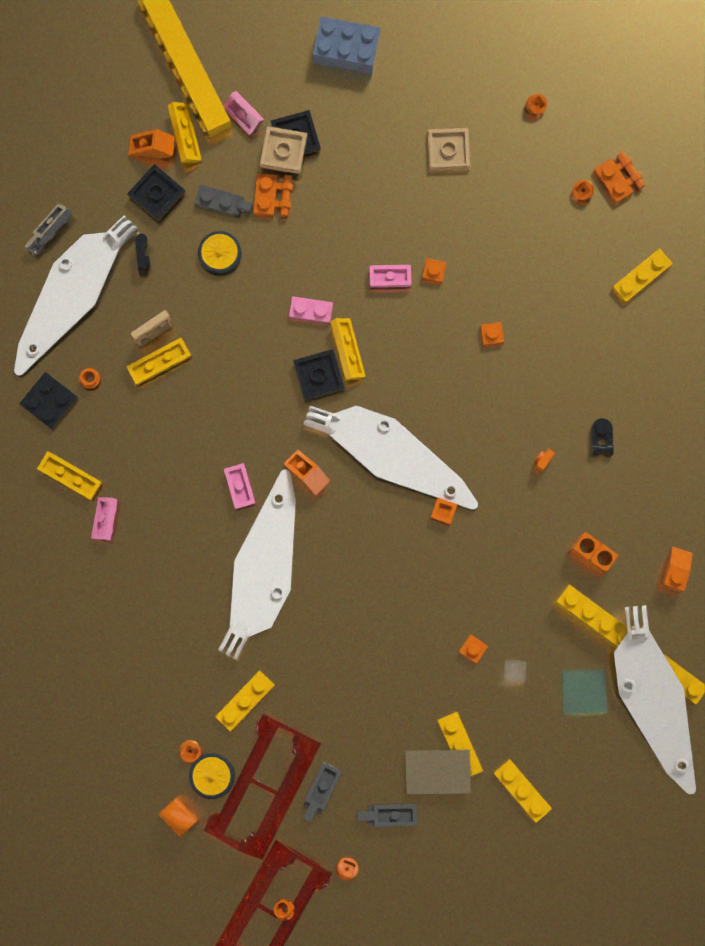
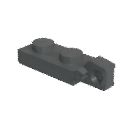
M204 185L199 186L194 203L197 207L231 216L239 215L240 212L251 215L253 208L252 203L244 201L242 196Z
M60 203L57 204L32 232L34 236L24 247L36 256L43 250L45 243L55 236L56 231L69 220L72 212Z
M325 762L322 763L305 798L303 806L308 809L304 815V820L311 822L315 813L321 815L342 773L341 770Z
M417 804L368 806V811L357 812V820L368 821V826L374 827L417 826Z

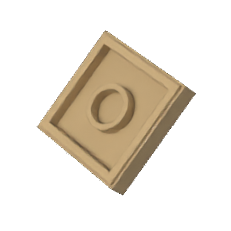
M267 126L260 167L300 174L307 133Z
M468 128L428 129L429 171L470 169Z
M164 310L130 334L137 346L142 348L173 327V323L167 311Z

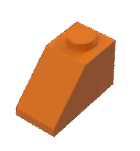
M157 129L131 135L128 155L153 159L171 157L174 151L175 136Z
M299 450L283 463L315 495L330 482V479L319 466Z
M671 547L660 587L678 593L685 591L691 571L692 552Z

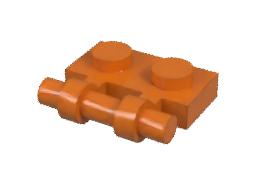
M624 151L617 154L620 163L615 164L611 158L594 168L596 176L615 204L633 194L634 191L630 186L634 183L638 189L645 186L642 180L643 176L635 170L632 165L633 161L630 157L626 156ZM624 168L630 176L627 180L621 173V170Z
M257 173L254 215L274 217L275 209H281L280 216L288 217L289 210L291 209L290 192L293 191V184H291L292 176L284 175L283 183H277L278 175ZM277 191L282 192L281 201H276Z

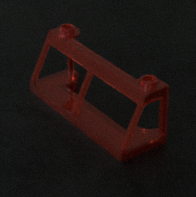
M265 714L256 723V734L259 737L220 813L209 816L204 829L205 832L238 851L261 860L264 859L321 745L320 742ZM278 727L294 734L292 739L293 750L291 753L296 756L278 791L253 779V776ZM253 783L274 794L275 797L257 833L251 832L246 839L241 840L239 843L226 836L225 832L249 784Z
M276 839L215 946H235L257 907L277 918L274 911L260 904V901L279 869L284 871L288 865H293L297 859L312 867V870L293 902V917L290 920L281 921L280 927L269 946H284L316 889L321 890L327 887L332 873Z

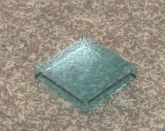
M605 670L562 671L564 714L607 713Z

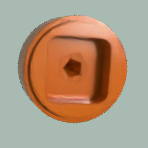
M532 94L526 100V109L531 114H541L547 108V100L541 94Z
M579 180L573 186V194L578 200L587 201L594 194V186L587 180Z
M193 740L183 742L179 748L180 757L187 763L196 761L201 756L199 744Z
M343 858L336 865V874L344 881L352 880L358 873V865L351 858Z

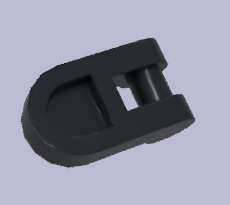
M138 234L135 238L138 273L147 272L146 268H150V258L145 256L148 239L146 235Z
M597 419L591 427V454L599 455V453H606V456H613L612 424L607 419ZM598 440H606V445H599Z

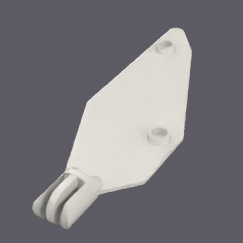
M125 215L105 233L82 235L53 263L18 344L14 368L16 375H23L95 306L120 247L138 231V228L133 226V223ZM37 347L36 351L32 352V349Z
M309 406V412L306 415L307 420L304 421L303 425L329 434L376 477L447 500L471 510L478 507V502L464 481L396 419L359 406H353L334 414ZM447 489H452L454 494H449Z
M282 470L234 561L230 628L218 651H223L231 634L234 635V638L226 651L228 656L231 654L238 638L242 639L233 656L235 660H237L248 637L272 627L291 590L296 499L291 474L288 470ZM280 496L282 498V502H276L275 497Z
M646 605L642 606L643 625L640 623L638 606H633L634 626H632L630 607H625L628 633L614 652L619 695L666 773L688 794H694L696 792L684 688L649 631ZM684 762L686 766L680 767L678 763Z

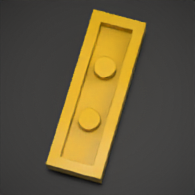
M172 102L168 105L181 162L197 164L202 159L188 103Z
M659 248L616 283L612 289L624 303H627L671 267L673 263Z
M336 318L330 321L345 379L360 380L365 378L351 319Z
M179 338L126 367L136 386L192 356L182 338Z
M47 451L37 470L91 501L102 485L101 481Z
M259 670L215 717L231 732L275 685Z
M458 712L437 720L450 750L470 749L471 776L482 772L483 769Z
M510 759L493 773L535 823L552 810Z

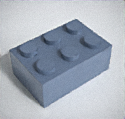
M321 16L313 50V63L373 74L381 27Z

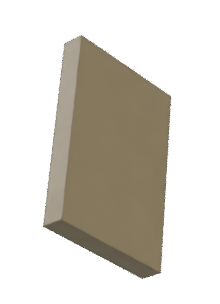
M470 749L405 751L407 794L472 793Z

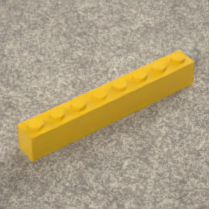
M137 0L141 11L146 10L148 17H146L148 25L151 29L155 28L157 32L155 38L159 46L163 45L166 50L163 54L167 62H172L174 66L172 72L176 80H181L183 84L181 90L185 98L189 97L192 102L189 105L193 114H198L201 119L198 123L202 132H207L211 138L232 128L231 121L169 0Z
M570 584L566 586L554 603L615 649H617L628 633L627 627ZM664 655L684 688L685 701L691 705H696L705 693V684Z

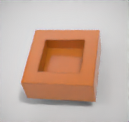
M426 258L422 280L442 284L447 262Z
M501 322L480 325L483 346L504 344Z
M549 448L545 453L541 451L535 459V462L538 463L535 469L542 473L555 452Z
M437 498L431 518L450 525L457 504Z
M470 635L459 653L477 664L488 646L473 635Z

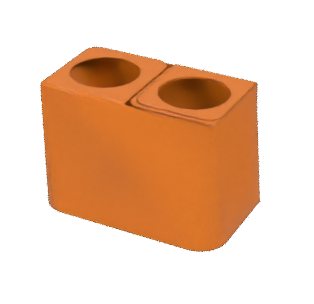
M587 532L580 535L569 550L571 551L569 553L571 556L598 575L606 574L607 572L605 571L609 570L619 556ZM588 538L594 542L595 548L591 553L581 551L580 542L583 539ZM601 551H607L612 555V562L607 566L599 564L597 556Z
M180 795L158 814L179 837L198 820V817Z

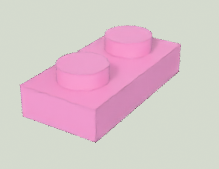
M237 91L232 92L223 105L225 111L249 135L254 134L264 120Z
M411 265L369 266L370 288L411 287Z
M292 296L289 318L330 324L333 302Z
M244 463L225 468L224 472L235 510L256 504Z
M98 497L91 539L111 540L114 517L117 510V499Z

